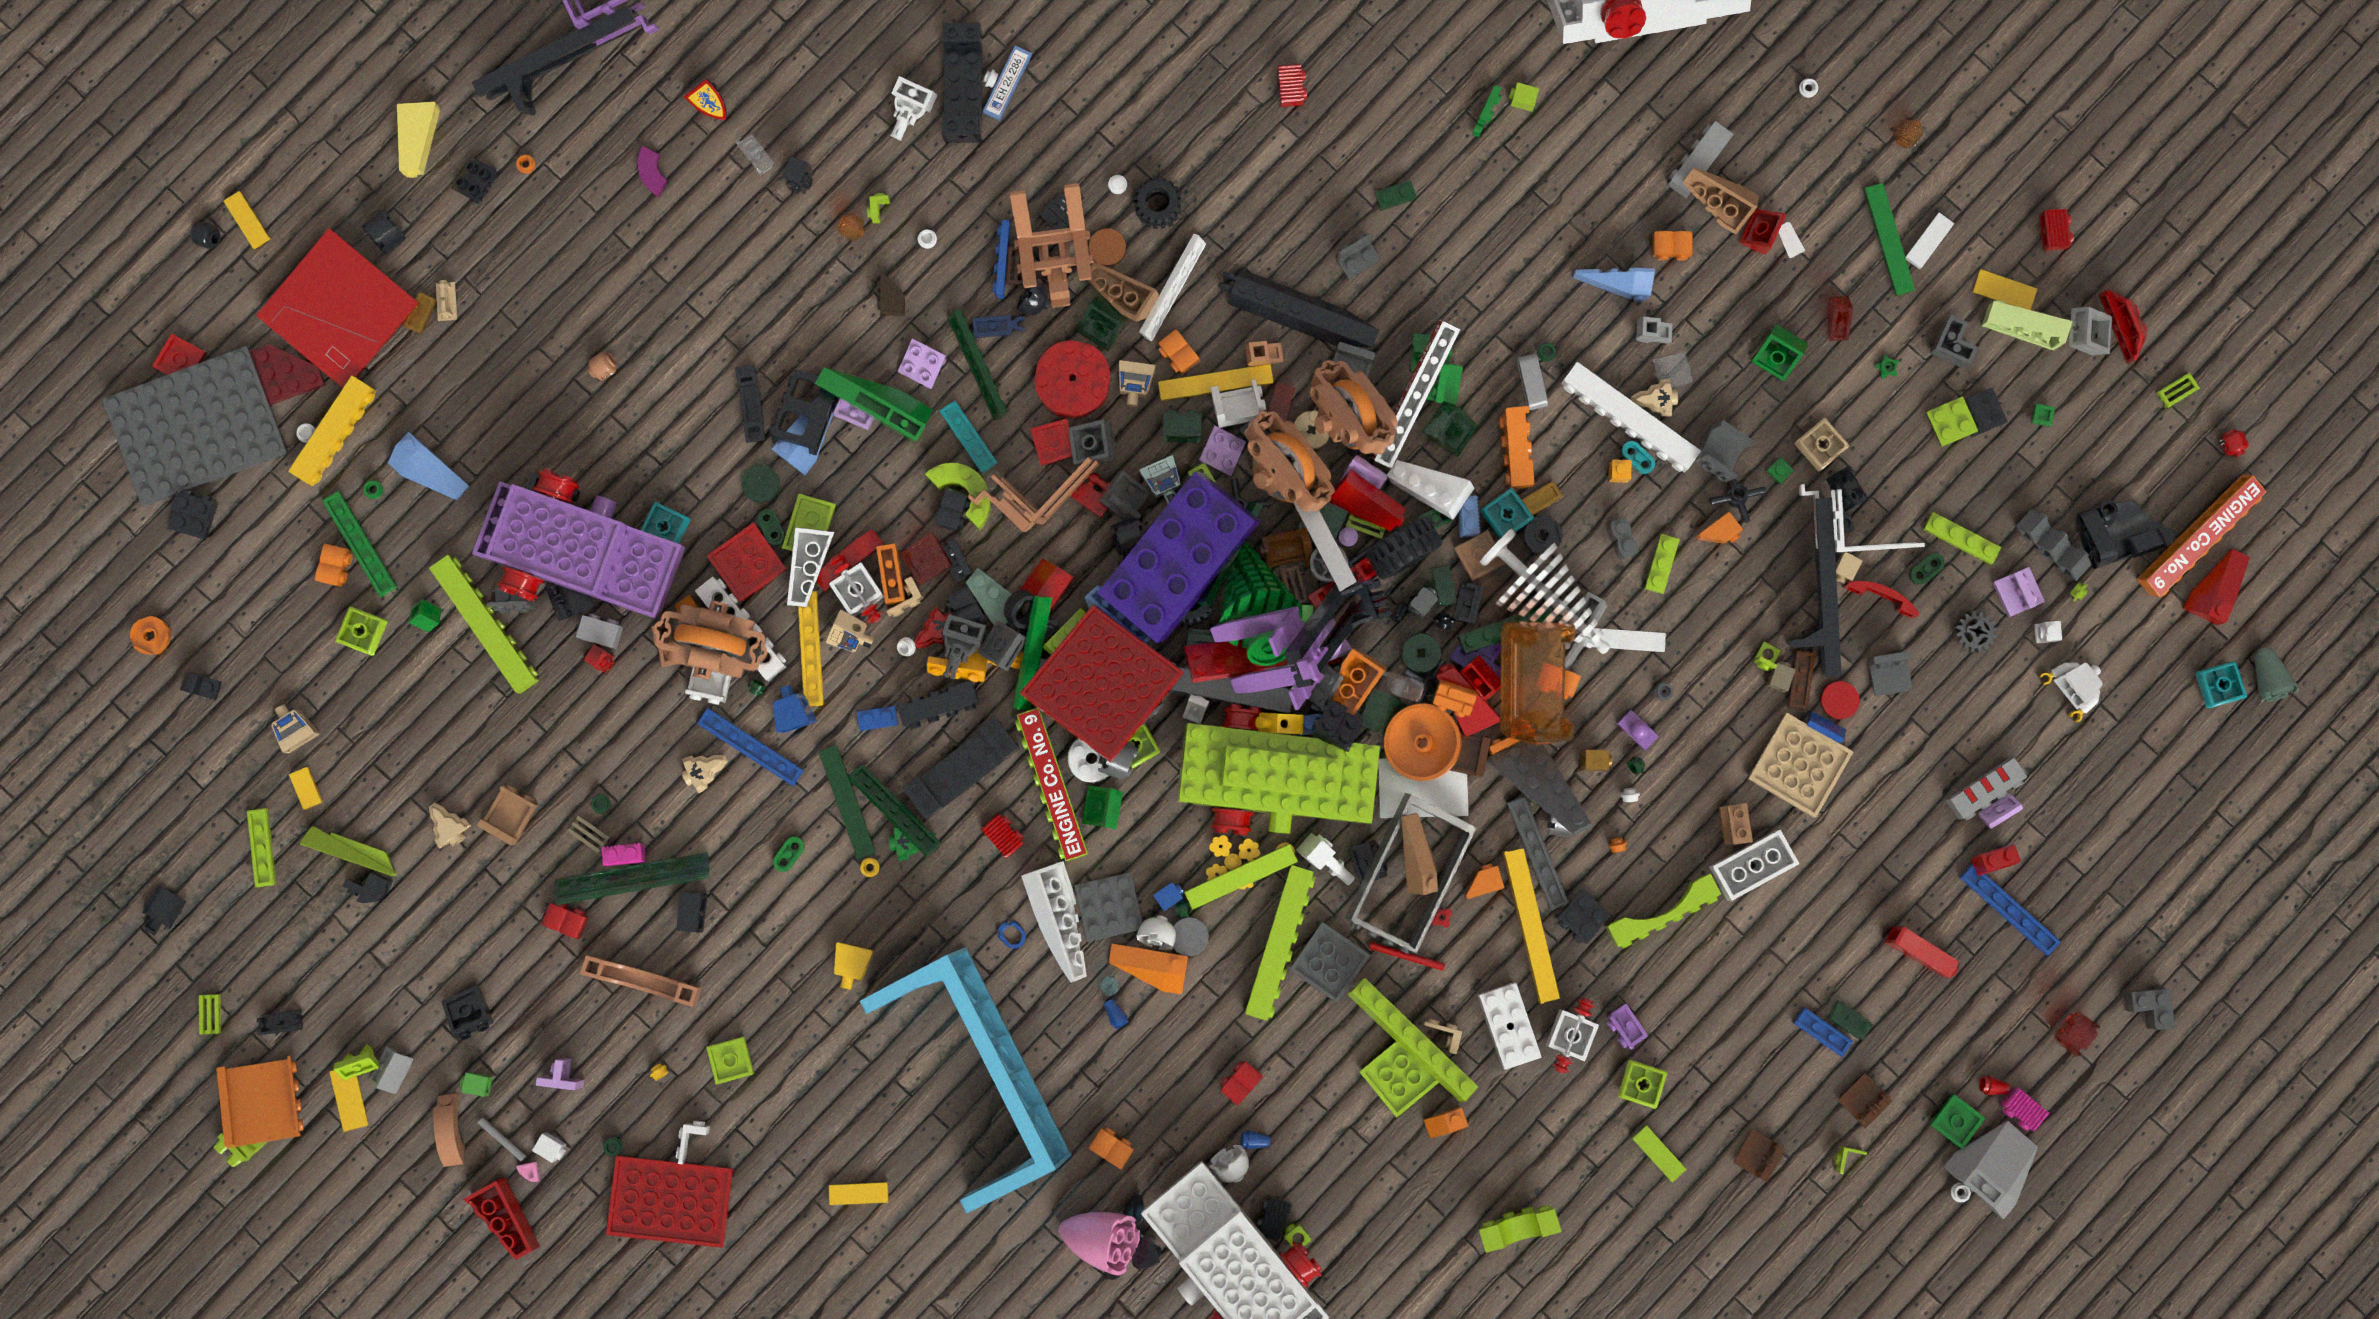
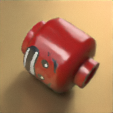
M2237 429L2222 434V438L2219 440L2226 456L2233 455L2234 458L2245 454L2244 450L2249 447V442L2244 432L2241 430L2237 431Z

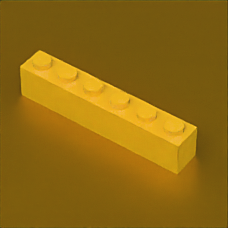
M351 376L288 472L311 486L317 484L321 480L325 468L331 465L335 453L343 447V441L346 436L353 432L356 421L363 417L366 406L374 400L376 390Z

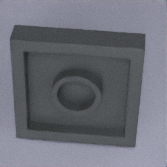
M997 620L977 653L1008 671L1023 648L1026 637Z

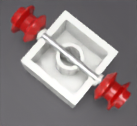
M838 554L830 559L829 567L834 566L835 571L833 573L841 574V576L830 582L829 585L850 615L855 617L862 612V616L868 617L866 623H876L882 618L880 615L883 612H878L876 610L878 604L874 603L884 598L883 593L862 563L848 571L850 562H844L845 555L840 556Z
M1584 997L1581 1000L1577 999L1580 1003L1579 1007H1574L1576 1013H1579L1577 1016L1559 1009L1546 1042V1046L1558 1050L1564 1055H1555L1557 1063L1552 1064L1555 1066L1554 1070L1565 1074L1566 1071L1570 1072L1567 1067L1569 1064H1573L1572 1060L1567 1057L1573 1056L1582 1061L1586 1060L1599 1026L1584 1019V1016H1592L1589 1011L1591 1008H1595L1592 1005L1593 1001Z

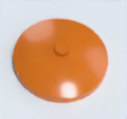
M1414 704L1399 711L1388 724L1384 736V750L1391 766L1399 774L1415 781H1431L1445 775L1455 765L1461 751L1462 740L1457 723L1446 711L1439 710L1431 704Z

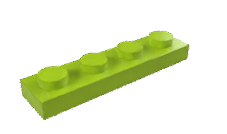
M1934 512L1930 514L1923 528L1924 531L1990 565L1994 563L2001 549L2000 546Z

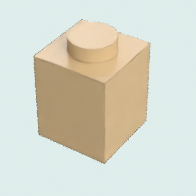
M1847 552L1842 553L1836 563L1837 581L1843 584L1853 581L1862 560Z

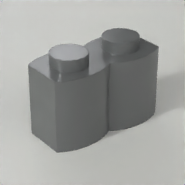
M1623 517L1608 524V534L1614 542V550L1620 560H1624L1638 553V545L1634 537L1631 536V526L1628 520Z

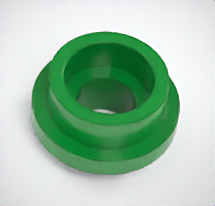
M370 480L364 485L363 492L366 497L377 499L383 493V486L376 480ZM373 487L377 488L375 493L371 492Z

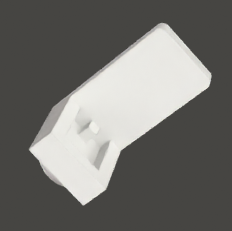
M693 1121V1124L686 1123L683 1124V1127H680L679 1139H681V1145L676 1151V1159H679L678 1164L686 1162L689 1133L709 1134L710 1126L705 1125L704 1121Z

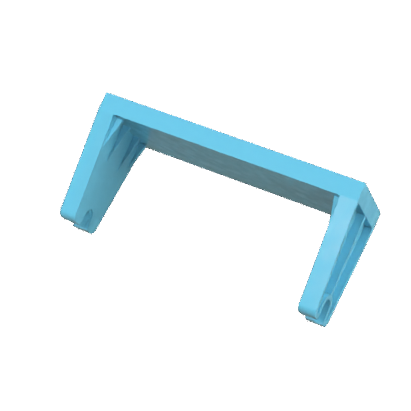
M964 947L928 964L859 1002L865 1014H868L919 987L940 981L944 982L1032 1156L1017 1168L974 1189L961 1198L959 1201L964 1211L969 1213L1056 1170L1072 1155L967 948Z

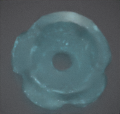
M1106 977L1100 984V989L1105 995L1111 996L1118 992L1119 982L1116 978Z

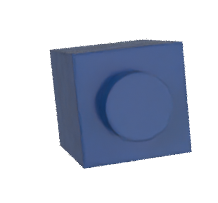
M1172 882L1153 896L1165 911L1183 899L1182 894L1184 892L1178 883L1174 885Z

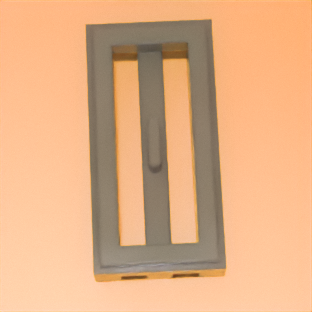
M580 815L577 816L575 822L567 830V832L597 853L602 851V847L611 838ZM582 822L602 836L604 840L601 841L578 824ZM575 828H577L579 831H581L582 833H584L585 835H587L589 838H591L592 840H594V841H595L596 843H598L600 846H599V847L595 846L593 843H591L590 841H588L586 838H584L583 836H581L580 834H578L576 831H574Z

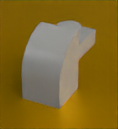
M1643 316L1637 320L1636 340L1644 343L1659 342L1669 344L1672 342V323L1661 322V318Z

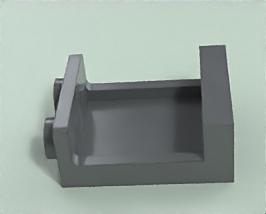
M1339 342L1333 361H1344L1353 372L1360 370L1368 378L1375 353ZM1335 379L1334 383L1340 381L1341 379Z

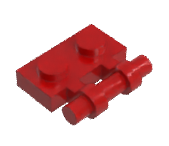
M1091 473L1087 477L1090 480L1089 483L1085 484L1083 482L1070 497L1102 518L1108 508L1100 503L1099 499L1111 483L1105 482L1100 478L1099 474ZM1095 484L1104 489L1102 494L1093 489Z

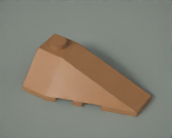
M1694 166L1683 180V184L1705 205V209L1714 215L1719 225L1734 234L1738 233L1758 207L1759 195L1744 186Z
M1094 261L1090 267L1092 279L1088 281L1121 315L1137 322L1147 318L1159 297L1157 290Z
M1412 813L1401 816L1407 893L1426 895L1437 892V866L1419 814Z

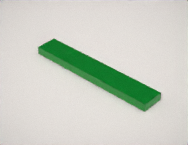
M1884 184L1865 187L1864 193L1894 294L1899 296L1914 292V284Z
M337 491L323 499L322 502L379 597L382 598L397 589L396 583L342 493Z
M1034 596L1013 708L1017 710H1031V702L1021 696L1020 692L1039 669L1052 603V597Z

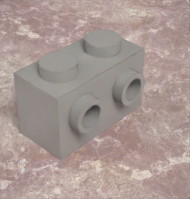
M589 613V616L582 615L576 638L617 650L623 627L618 625V621L607 619V622L601 621L600 616Z

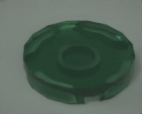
M757 465L745 472L742 477L741 486L748 499L756 503H766L774 499L778 494L780 480L776 472L770 467Z

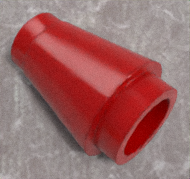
M1987 1075L1986 1077H1981L1979 1090L1985 1095H2008L2010 1084Z

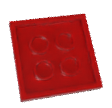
M754 522L707 555L740 603L787 570Z

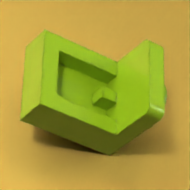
M876 193L874 196L869 197L870 206H867V216L871 218L873 224L881 223L879 205L890 204L888 195Z

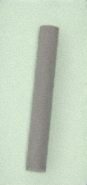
M482 1117L478 1121V1124L517 1159L521 1162L525 1159L526 1155Z

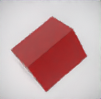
M1755 209L1739 243L1766 255L1772 248L1786 214Z

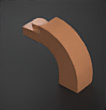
M457 1093L438 1096L437 1107L434 1108L435 1142L444 1167L464 1163L465 1147L458 1130L459 1096Z

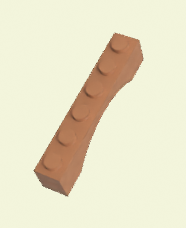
M593 955L585 956L580 973L581 975L648 992L691 1007L697 1006L702 987Z

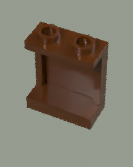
M1307 527L1262 538L1263 546L1259 547L1261 556L1265 558L1261 560L1271 569L1274 566L1300 560L1305 561L1307 568L1310 567L1312 547Z
M1461 734L1460 755L1455 765L1449 771L1483 777L1491 739L1475 736L1465 737L1464 734Z

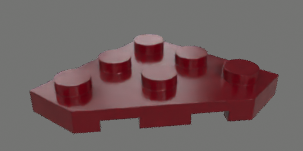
M271 345L251 351L266 396L271 405L326 385L321 370L316 365Z

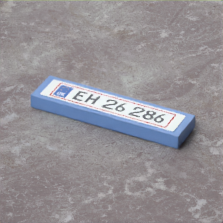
M1014 46L983 110V114L1001 121L1032 57L1031 52Z

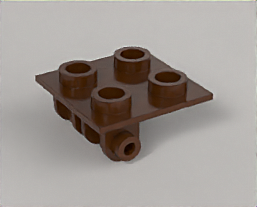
M1866 1073L1838 1099L1865 1129L1892 1102L1891 1097L1886 1092H1883Z
M1752 1129L1733 1163L1763 1181L1768 1182L1786 1148Z

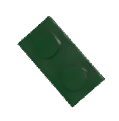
M1411 180L1375 192L1380 211L1417 199Z

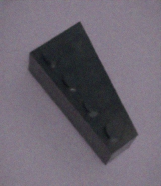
M968 681L948 687L943 692L942 690L932 692L925 698L924 696L912 698L909 703L904 705L903 702L896 703L903 726L906 728L910 727L913 730L921 727V723L928 721L931 724L940 721L939 717L947 715V718L958 715L957 711L965 709L967 712L976 709V705L980 703L973 682Z

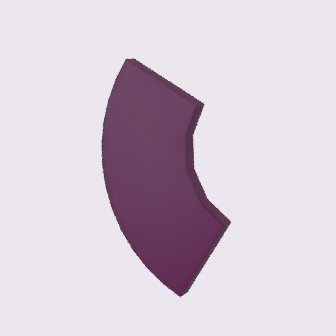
M642 146L638 156L639 175L647 189L659 197L667 183V180L658 170L660 155Z

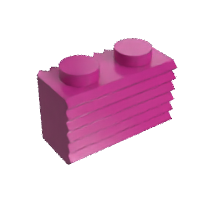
M630 843L626 845L603 846V866L646 862L645 844Z
M2013 1087L1999 1104L2004 1108L2002 1110L2003 1113L2010 1118L2014 1116L2019 1120L2017 1124L2026 1131L2028 1129L2035 1131L2049 1114L2048 1111L2018 1087Z

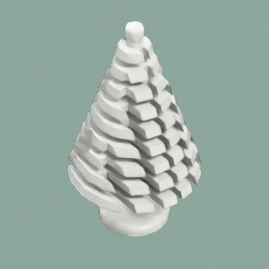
M1511 528L1480 560V563L1486 566L1495 557H1500L1520 576L1499 601L1496 602V605L1502 606L1526 582L1528 584L1526 589L1511 603L1507 610L1514 611L1535 590L1538 593L1518 615L1524 617L1543 597L1546 602L1529 620L1535 622L1552 606L1555 610L1540 624L1541 626L1546 628L1560 613L1563 618L1552 631L1557 633L1569 621L1572 626L1563 636L1568 638L1577 629L1580 634L1574 639L1575 642L1580 643L1587 637L1590 641L1585 645L1586 647L1591 648L1594 645L1601 654L1608 652L1610 645L1601 639L1604 635L1602 630L1600 629L1596 634L1592 632V629L1598 624L1596 619L1588 626L1584 623L1592 614L1590 608L1580 617L1575 614L1586 603L1585 598L1583 597L1572 609L1567 606L1580 592L1579 587L1577 586L1563 601L1558 598L1575 581L1573 576L1571 575L1555 593L1550 590L1569 570L1567 565H1564L1546 585L1542 582L1562 561L1561 553L1538 576L1534 574L1557 549L1555 542L1527 568L1507 549V545L1516 534Z

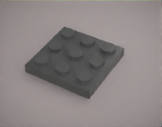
M1131 872L1075 885L1087 942L1139 930L1143 922Z
M1322 922L1289 970L1338 1003L1370 955Z

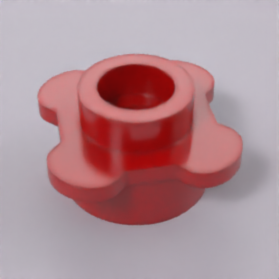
M1438 908L1432 920V925H1442L1444 928H1447L1450 925L1449 917L1452 915L1451 910Z

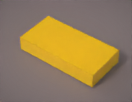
M309 767L289 774L303 810L323 803Z

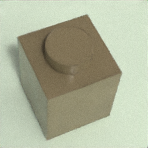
M1780 661V663H1776L1777 667L1771 670L1766 686L1781 692H1787L1796 669L1791 668V664Z

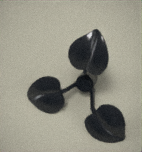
M1139 1194L1133 1197L1127 1203L1122 1213L1136 1219V1226L1140 1225L1144 1218L1141 1215V1211L1144 1209L1142 1196ZM1140 1232L1142 1239L1139 1241L1137 1248H1135L1136 1251L1132 1256V1265L1136 1269H1147L1160 1263L1161 1247L1155 1245L1152 1238L1145 1237ZM1104 1271V1276L1107 1280H1116L1121 1276Z

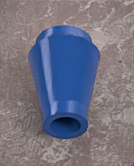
M1114 999L1104 1003L1111 1026L1118 1029L1129 1022L1127 1014L1118 1006Z
M1249 1130L1241 1133V1146L1246 1150L1269 1147L1270 1145L1269 1135Z

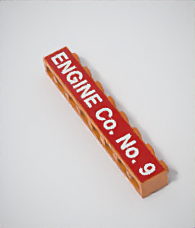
M2241 475L2136 580L2150 596L2162 597L2167 594L2169 588L2174 583L2179 582L2182 579V575L2187 570L2192 569L2200 557L2205 556L2209 549L2218 543L2222 536L2231 530L2240 518L2247 515L2248 510L2253 505L2261 501L2262 496L2266 493L2265 489L2253 475Z

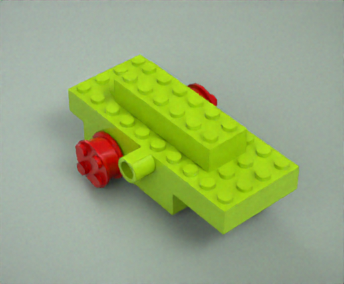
M1230 704L1228 708H1223L1225 721L1224 724H1221V727L1185 724L1177 802L1220 807L1212 808L1214 820L1213 824H1210V828H1214V832L1228 833V830H1232L1233 834L1244 836L1247 835V832H1252L1250 819L1251 816H1254V813L1247 811L1270 813L1268 832L1290 834L1292 816L1365 824L1372 823L1380 746L1353 743L1351 749L1347 752L1317 738L1259 732L1255 721L1260 713H1264L1261 712V708L1249 707L1242 709L1241 705Z

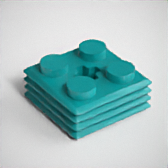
M1510 488L1481 509L1482 515L1500 539L1511 528L1516 532L1534 519L1513 488ZM1504 510L1506 512H1511V519L1503 517Z
M654 502L640 531L679 544L690 522V518ZM667 523V526L669 528L668 530L663 531V529L660 527L661 525H666Z
M2236 661L2195 673L2206 708H2213L2247 697ZM2223 682L2224 686L2219 687L2218 684Z

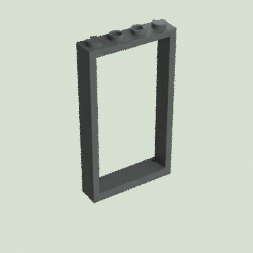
M1405 793L1347 912L1345 919L1350 921L1349 925L1359 930L1363 927L1367 929L1366 934L1375 938L1379 935L1383 937V942L1391 946L1395 943L1400 946L1399 950L1407 954L1410 951L1417 954L1476 827L1412 794ZM1411 804L1462 831L1438 879V891L1431 894L1407 943L1356 917L1402 823L1401 816L1406 815Z

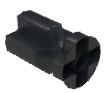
M1399 602L1394 609L1395 615L1392 614L1390 618L1399 623V616H1403L1408 607Z

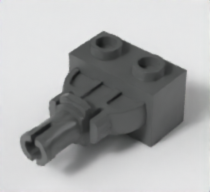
M948 615L943 629V639L946 648L944 657L948 658L949 656V660L943 676L948 678L950 674V679H955L961 660L962 663H966L968 657L980 649L985 636L986 625L954 615Z

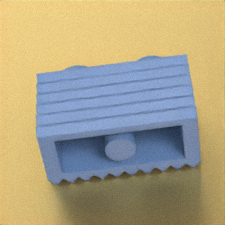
M1469 496L1458 512L1460 538L1475 537L1481 532L1479 530L1480 523H1478L1480 516L1478 515L1477 496Z

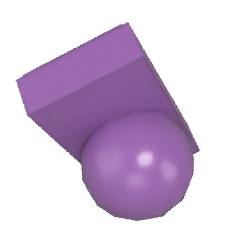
M1632 710L1617 723L1644 751L1659 737Z

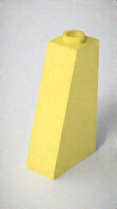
M435 102L397 104L399 171L406 177L415 178L417 175L424 174L440 113V107Z

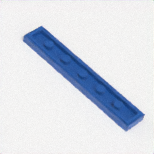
M709 708L705 710L697 722L698 725L792 786L796 784L804 772L802 768Z
M1973 863L1959 877L2046 956H2049L2061 942L1986 874L1978 876Z

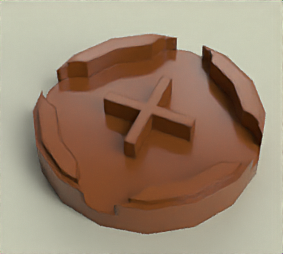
M1104 228L1097 231L1089 241V253L1093 255V260L1107 267L1118 264L1126 253L1124 237L1113 229Z

